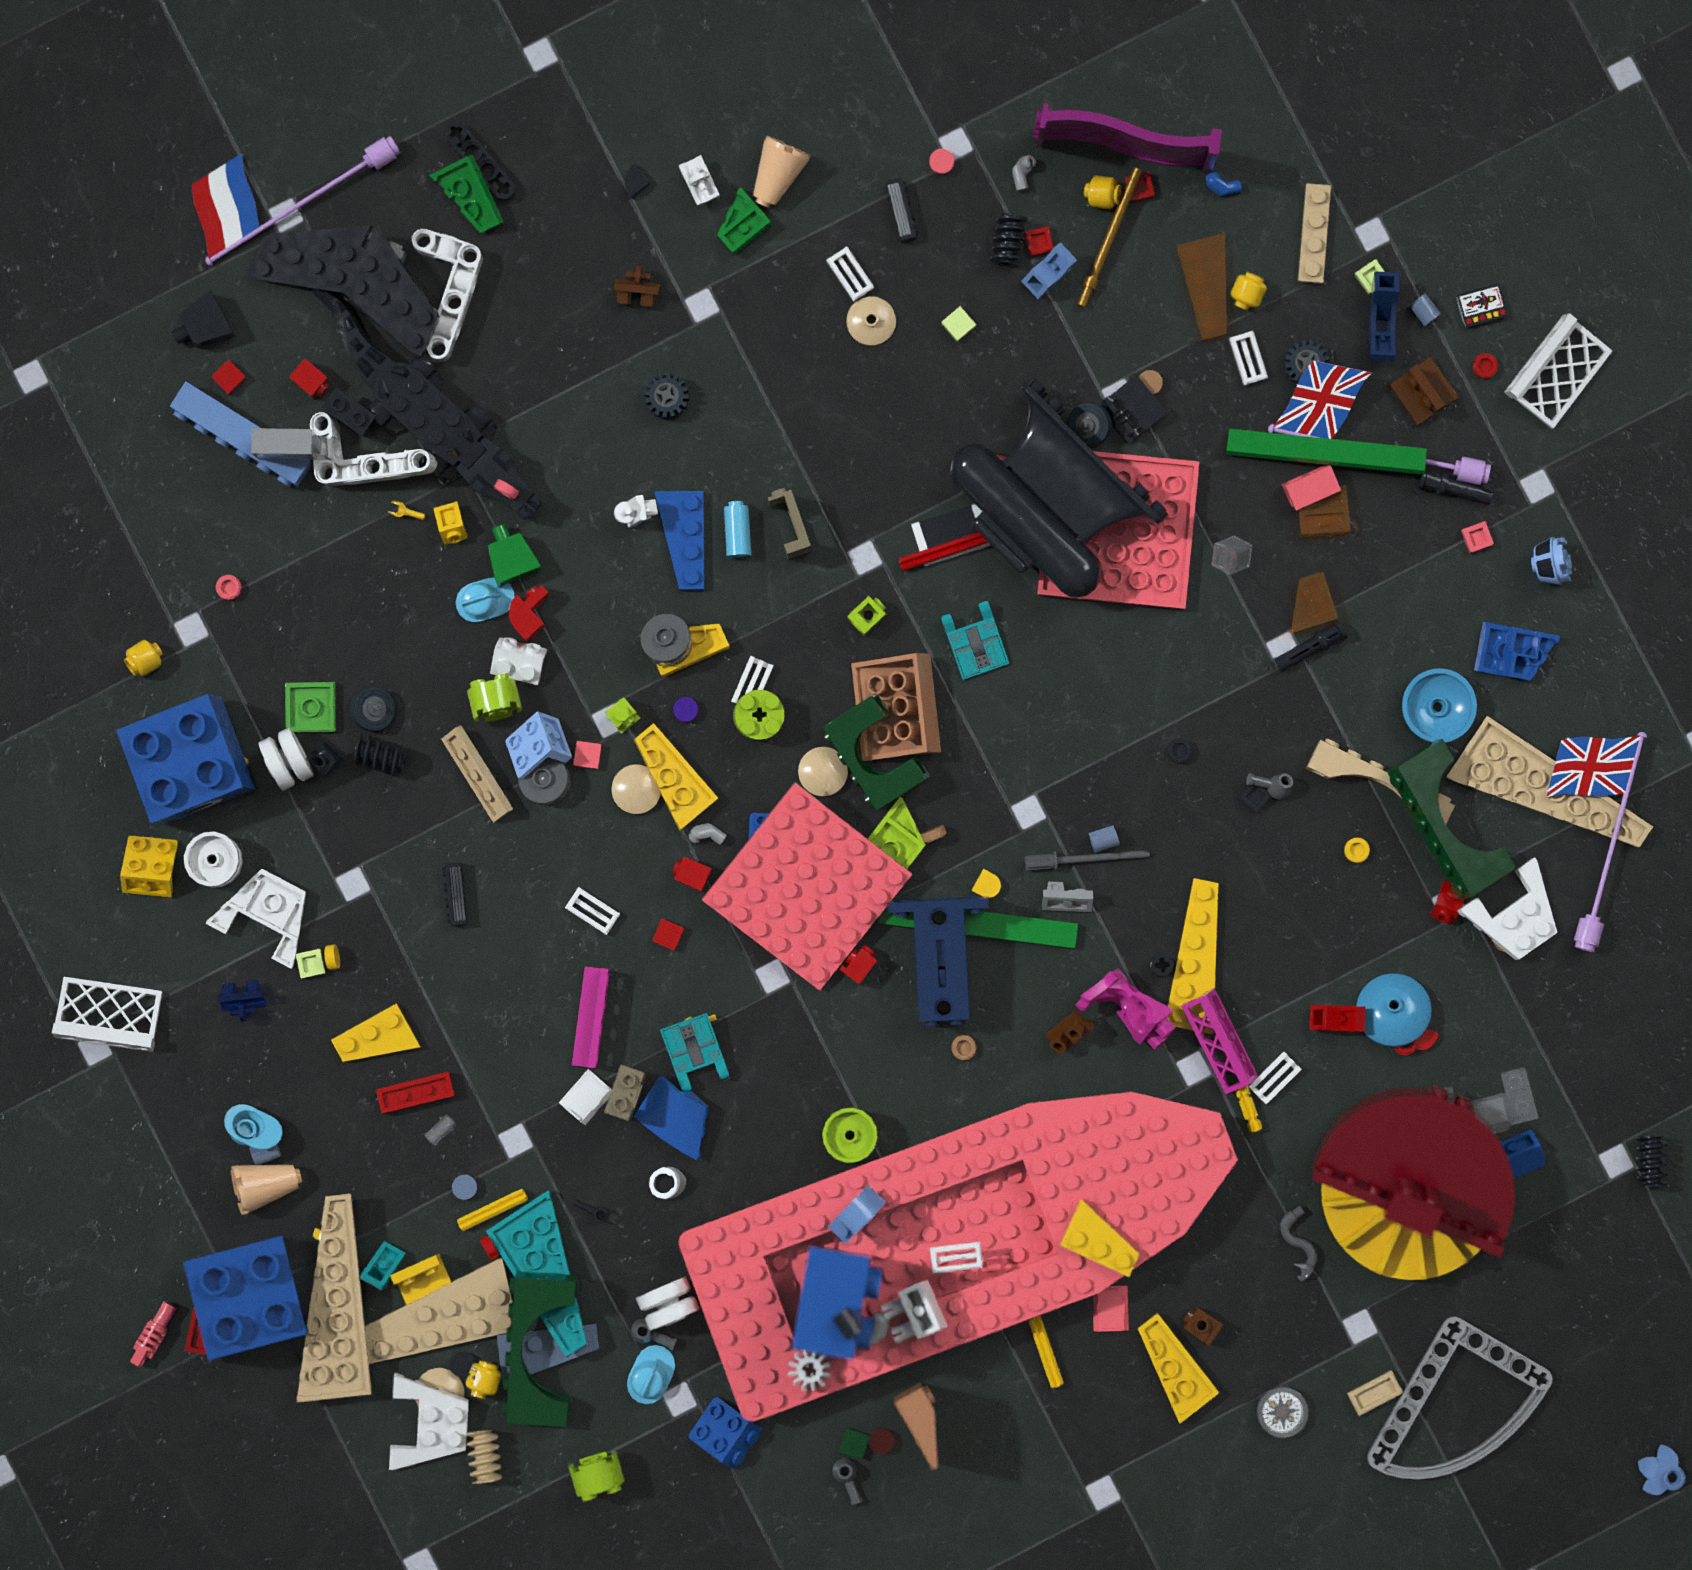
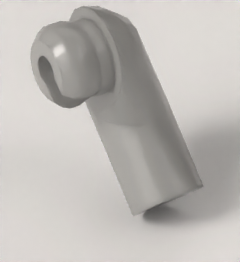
M1031 155L1022 156L1012 169L1017 191L1029 189L1026 176L1036 164L1035 158Z
M710 823L696 825L691 828L689 833V839L693 843H699L701 839L710 838L721 845L727 837L725 833Z
M876 1312L872 1316L874 1323L869 1347L881 1341L887 1335L889 1321L882 1312Z

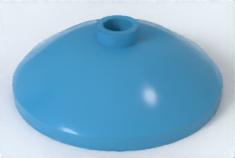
M1431 669L1419 674L1409 683L1402 699V713L1406 724L1415 735L1429 742L1443 739L1446 743L1459 738L1471 727L1477 711L1476 696L1469 682L1460 674L1448 669ZM1434 703H1439L1442 706L1440 712H1436L1433 709Z
M1392 973L1374 978L1362 989L1356 1006L1365 1007L1366 1021L1364 1033L1371 1040L1383 1046L1401 1047L1416 1041L1425 1032L1430 1022L1431 1002L1427 992L1420 983L1406 975ZM1392 1002H1395L1399 1005V1007L1397 1009H1391L1389 1005Z

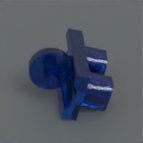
M258 980L245 982L246 992L237 993L235 983L222 984L221 995H218V1003L221 1006V1010H230V1016L239 1015L240 1021L246 1022L247 1014H254L255 1007L266 1006V998Z

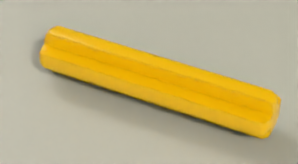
M519 1189L457 1220L458 1225L462 1231H465L526 1202L528 1197L523 1189Z
M1039 1315L1030 1318L1028 1322L1050 1386L1052 1388L1060 1387L1064 1382L1042 1318Z

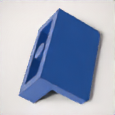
M1531 1129L1501 1142L1512 1170L1513 1179L1546 1164L1541 1145Z

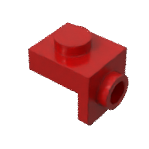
M1443 881L1430 916L1440 922L1453 925L1459 915L1457 910L1462 907L1464 899L1460 900L1454 894L1450 882Z

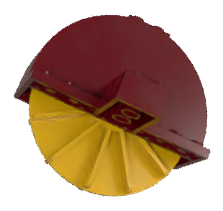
M1434 1085L1433 1088L1426 1086V1088L1406 1087L1385 1090L1351 1106L1332 1124L1325 1134L1311 1163L1312 1180L1322 1184L1321 1193L1324 1214L1334 1237L1352 1258L1377 1274L1392 1278L1426 1280L1459 1268L1463 1264L1468 1263L1480 1250L1501 1257L1504 1250L1503 1242L1507 1235L1514 1210L1515 1192L1512 1170L1498 1135L1485 1118L1475 1110L1474 1105L1470 1103L1471 1099L1457 1094L1456 1097L1449 1095L1447 1089L1438 1085Z

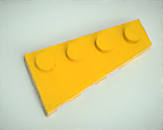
M654 723L635 738L634 742L675 823L681 831L717 801L718 797Z
M1158 1313L1137 1328L1179 1423H1182L1219 1394Z

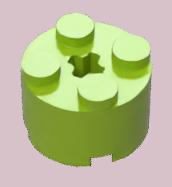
M509 674L497 675L494 677L495 680L485 682L484 679H479L470 683L471 688L467 690L475 722H479V718H485V722L497 721L513 716L512 711L515 709L518 710V713L522 711L516 681L510 678Z
M766 690L750 691L736 703L733 711V721L738 731L748 739L765 740L780 730L784 721V708L779 698L773 693ZM757 708L760 709L761 713H765V717L761 718V722H757V718L752 716V713H755Z
M612 1451L611 1456H607V1452L597 1453L580 1459V1465L576 1467L574 1463L568 1466L577 1496H582L583 1501L594 1499L597 1497V1493L606 1491L607 1494L621 1490V1485L625 1481L616 1451Z

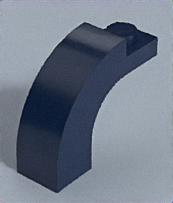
M1374 271L1368 333L1371 361L1395 362V324L1399 297L1398 272Z

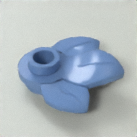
M1660 1445L1657 1457H1645L1638 1461L1640 1472L1648 1478L1642 1488L1647 1493L1660 1495L1667 1489L1678 1490L1684 1485L1685 1473L1678 1467V1456L1671 1448ZM1670 1473H1675L1677 1476L1674 1482L1668 1480Z

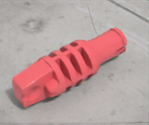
M163 1302L155 1318L147 1322L133 1347L136 1351L130 1361L131 1363L142 1367L147 1358H153L168 1332L167 1325L177 1307L169 1302Z

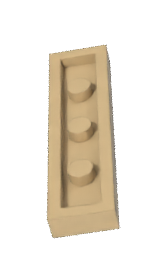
M1306 183L1298 272V282L1323 284L1331 185Z
M460 725L444 736L441 740L493 823L512 811L513 807L463 727Z

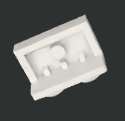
M509 637L499 638L494 649L490 674L500 675L507 673L512 679L538 685L547 649L541 648L540 645L534 643L525 644L517 642V640Z

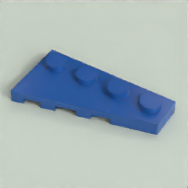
M654 491L679 590H704V491Z

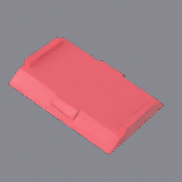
M1128 1285L1108 1286L1100 1293L1093 1295L1094 1331H1129Z

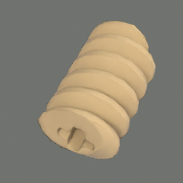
M492 1430L466 1433V1436L474 1438L473 1441L467 1443V1446L475 1449L468 1453V1456L475 1458V1461L469 1463V1466L476 1468V1471L470 1473L471 1477L477 1478V1481L473 1483L494 1482L502 1478L501 1474L494 1473L501 1468V1465L493 1463L500 1458V1455L492 1453V1451L499 1448L498 1444L491 1442L498 1438L497 1434L491 1433Z

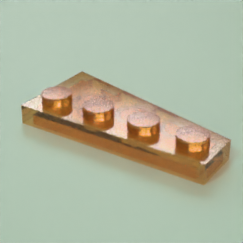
M1225 233L1177 245L1201 340L1205 341L1226 335Z

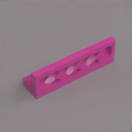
M585 966L572 1065L597 1068L610 975L609 969Z
M1215 988L1181 1005L1225 1094L1250 1085L1258 1077V1074ZM1201 1003L1205 1011L1203 1019L1194 1015L1191 1009L1192 1006ZM1205 1026L1214 1029L1216 1034L1214 1041L1205 1037L1203 1033ZM1216 1048L1225 1052L1227 1056L1225 1063L1216 1059L1214 1055ZM1227 1070L1236 1074L1239 1080L1238 1083L1229 1085L1225 1077Z

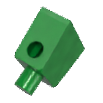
M506 524L492 529L497 542L488 545L497 587L541 571L538 560L521 533L510 536Z

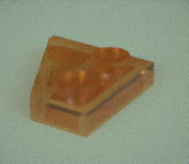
M1323 571L1300 578L1298 580L1291 632L1296 633L1338 619Z

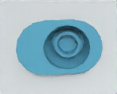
M487 578L470 583L458 593L456 609L461 617L470 622H481L498 617L509 611L510 604L514 599V590L509 583L497 587L495 578Z
M246 1104L231 1107L226 1113L224 1119L225 1128L237 1144L262 1150L276 1146L281 1140L282 1127L278 1120Z
M658 1345L648 1346L640 1352L627 1381L628 1392L637 1402L651 1404L662 1398L675 1369V1361L671 1352L665 1347Z

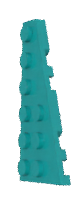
M549 1190L486 1231L514 1277L516 1271L570 1274ZM576 1294L574 1306L554 1308L540 1316L566 1358L588 1344Z

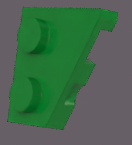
M742 188L738 189L732 208L730 207L727 212L726 221L721 225L717 234L718 238L733 255L772 225L771 221Z

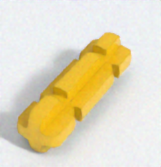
M1248 1085L1235 1090L1237 1098H1240L1239 1104L1244 1118L1248 1121L1247 1127L1249 1132L1260 1131L1262 1125L1260 1119H1257L1258 1113L1252 1097L1249 1096Z

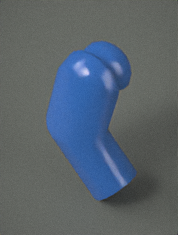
M1211 172L1206 176L1208 188L1218 196L1242 192L1239 180L1225 182L1216 172Z

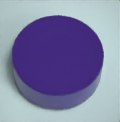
M682 697L675 702L673 712L679 721L690 722L696 718L698 706L692 698Z

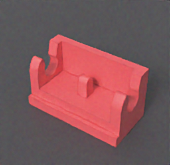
M1323 465L1282 484L1287 498L1295 510L1341 491L1331 465Z

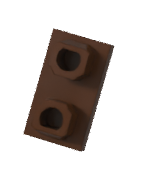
M636 265V271H626L625 277L635 280L616 279L614 290L617 291V303L631 304L632 292L641 293L640 305L653 307L656 295L660 291V283L641 281H650L651 273H642V265Z
M1075 1009L1049 1030L1045 1037L1051 1041L1050 1047L1058 1054H1061L1093 1029L1094 1024L1085 1020L1080 1012Z

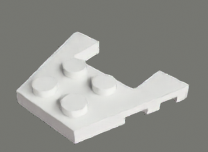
M1536 858L1530 859L1514 870L1528 893L1494 917H1490L1478 897L1457 910L1460 915L1468 918L1478 930L1485 932L1492 938L1495 944L1515 960L1521 959L1557 933Z
M261 869L219 911L211 916L206 924L227 934L238 912L245 914L283 935L272 959L293 969L307 892Z
M394 1373L393 1398L419 1399L417 1446L390 1445L389 1470L465 1451L468 1399L439 1388L438 1390L420 1381H413L404 1378L401 1374Z

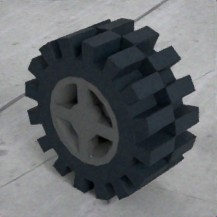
M1302 340L1300 343H1295L1288 350L1284 361L1286 375L1288 374L1289 380L1296 382L1297 385L1300 377L1313 360L1329 363L1330 359L1326 354L1327 350L1323 349L1320 343H1314L1313 340Z
M661 373L657 377H653L650 383L646 385V391L644 392L647 408L654 416L670 420L672 417L677 418L680 416V413H684L689 403V392L685 382L679 376L671 375V373L662 375Z

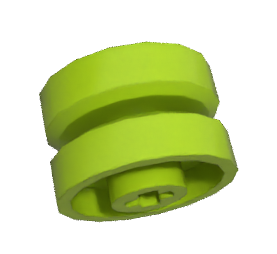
M845 1108L833 1113L826 1121L822 1132L823 1143L828 1153L835 1159L846 1163L858 1162L866 1158L874 1149L877 1141V1129L872 1118L864 1111L855 1108ZM848 1130L855 1133L854 1139H846L845 1133Z

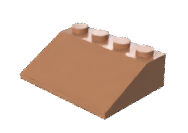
M914 653L851 663L856 705L877 693L889 711L888 715L866 728L860 737L862 760L866 762L940 753L941 746L931 655Z
M918 1383L895 1396L894 1400L932 1469L937 1468L933 1408L935 1398L928 1385L923 1387L921 1383Z

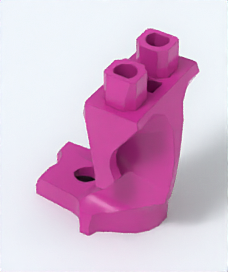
M1119 968L1112 972L1110 971L1101 981L1080 996L1081 999L1076 1004L1078 1009L1085 1011L1096 1002H1115L1120 1007L1116 1013L1130 1031L1133 1039L1139 1045L1147 1041L1154 1050L1161 1046L1167 1040L1166 1037L1176 1028L1168 1019L1172 1013L1171 1008L1130 985L1127 977Z

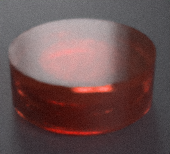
M876 1429L870 1435V1447L878 1454L888 1453L894 1446L892 1433L887 1429Z

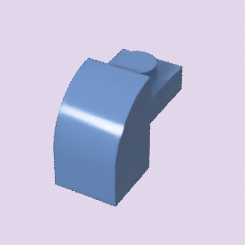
M1060 242L1042 262L1032 268L1021 282L1039 299L1071 271V267L1076 263L1077 259Z
M867 1185L828 1227L846 1244L886 1202Z

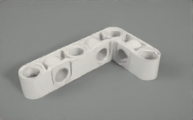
M419 229L412 236V243L416 251L434 260L438 258L453 264L438 309L439 322L427 348L432 360L442 363L450 358L455 341L459 336L476 286L483 258L478 247L449 235L439 234L427 229ZM421 237H429L430 244L427 247L418 246V240ZM468 252H475L477 254V259L474 262L468 263L464 260ZM453 298H459L462 301L457 309H451L448 306ZM436 345H444L446 347L444 354L440 356L433 354V348Z
M322 412L316 413L310 420V429L317 434L322 442L321 453H317V460H313L315 478L323 484L329 486L352 485L408 478L432 473L437 467L435 455L422 449L404 450L402 453L394 454L384 452L361 455L355 459L343 460L338 420ZM327 419L328 427L322 431L321 423ZM422 456H426L427 463L421 468L419 460ZM375 462H379L380 469L374 474L372 466ZM332 468L333 474L331 478L326 479V470Z

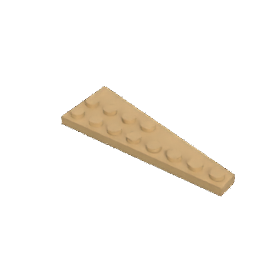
M1488 716L1485 717L1446 776L1451 781L1609 838L1613 836L1621 806L1608 796L1596 797L1564 794L1546 797L1555 761ZM1625 808L1617 840L1639 848L1653 826Z

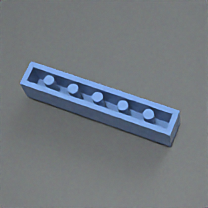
M186 381L170 405L175 411L173 413L175 417L183 422L189 419L196 424L194 428L204 435L210 432L216 436L215 442L225 448H228L229 445L237 449L236 455L246 461L251 458L258 462L256 467L268 475L271 471L279 475L277 480L289 488L291 484L298 487L313 464L312 460L257 459L251 453L252 428H261Z

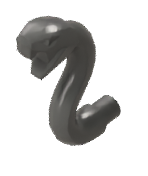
M1299 1205L1293 1211L1290 1210L1284 1215L1280 1223V1231L1288 1244L1304 1249L1307 1253L1308 1259L1305 1263L1294 1264L1302 1272L1301 1276L1297 1275V1278L1300 1281H1304L1313 1273L1318 1261V1254L1311 1242L1296 1237L1291 1233L1292 1225L1301 1216L1306 1214Z

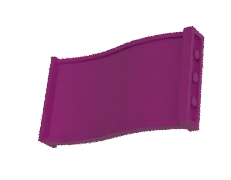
M1045 103L1043 104V110H1037L1033 140H1038L1036 148H1041L1042 142L1049 140L1085 141L1156 164L1171 166L1201 165L1202 172L1204 173L1212 172L1219 154L1222 134L1220 129L1212 128L1210 136H1170L1151 132L1114 117L1089 111H1049V104Z

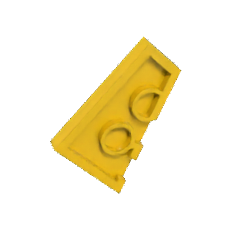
M398 1004L387 1008L331 1040L343 1062L421 1047Z
M1080 1199L1060 1245L1129 1277L1139 1253Z

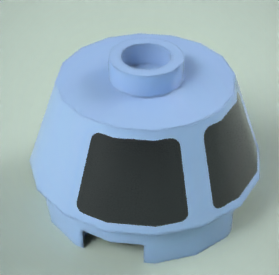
M1551 537L1534 547V557L1531 558L1533 572L1537 573L1539 581L1562 585L1563 582L1571 581L1569 574H1572L1570 554L1568 555L1567 550L1563 548L1564 545H1567L1564 537L1556 539Z

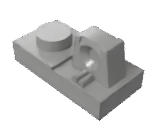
M1051 881L1048 882L1047 890H1043L1042 910L1092 912L1093 891L1085 889L1064 891L1063 882Z

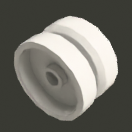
M290 727L278 733L281 749L276 741L270 737L258 742L264 762L282 791L293 787L295 784L291 772L292 769L298 779L302 781L314 776L312 767L306 759L307 756Z
M205 832L194 837L187 845L184 854V864L189 876L197 883L212 888L224 887L232 883L240 874L243 864L242 852L237 843L230 837L217 832ZM210 856H216L217 861L214 864H211L212 862L209 861Z
M686 1276L636 1298L641 1310L646 1311L655 1306L658 1309L648 1314L645 1318L649 1330L673 1324L686 1318V1315L700 1309L695 1297L690 1296L679 1301L678 1296L689 1292L691 1288Z

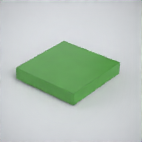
M285 683L286 729L290 727L294 733L336 732V683Z

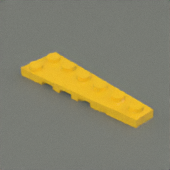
M1193 879L1168 1007L1172 1010L1168 1017L1175 1027L1192 1031L1194 1030L1181 1005L1215 988L1218 883ZM1201 1003L1192 1006L1191 1009L1194 1015L1203 1019L1205 1011ZM1205 1026L1203 1033L1213 1034V1029Z

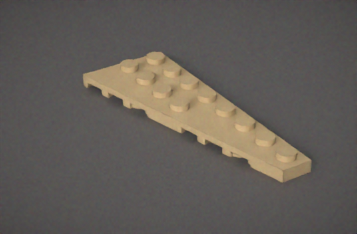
M352 1194L326 1196L297 1402L372 1394Z
M497 1258L495 1261L384 1315L382 1318L366 1324L365 1331L369 1364L507 1333V1327H512V1318H508L509 1303H513L512 1295L509 1294V1282L503 1258Z

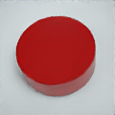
M1487 353L1477 356L1472 364L1474 374L1481 379L1491 378L1498 369L1496 358Z
M489 1236L479 1240L491 1261L499 1257V1253Z

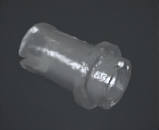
M447 1114L444 1117L440 1116V1120L424 1134L434 1146L449 1131H454L456 1123Z

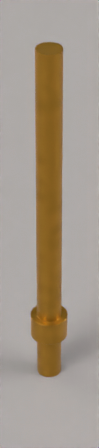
M1134 167L1090 274L1089 276L1086 275L1082 284L1084 288L1077 303L1082 307H1087L1093 290H1096L1100 282L1098 280L1143 172L1139 168Z

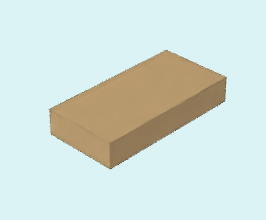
M1392 1370L1348 1392L1347 1395L1358 1416L1402 1394L1403 1391Z

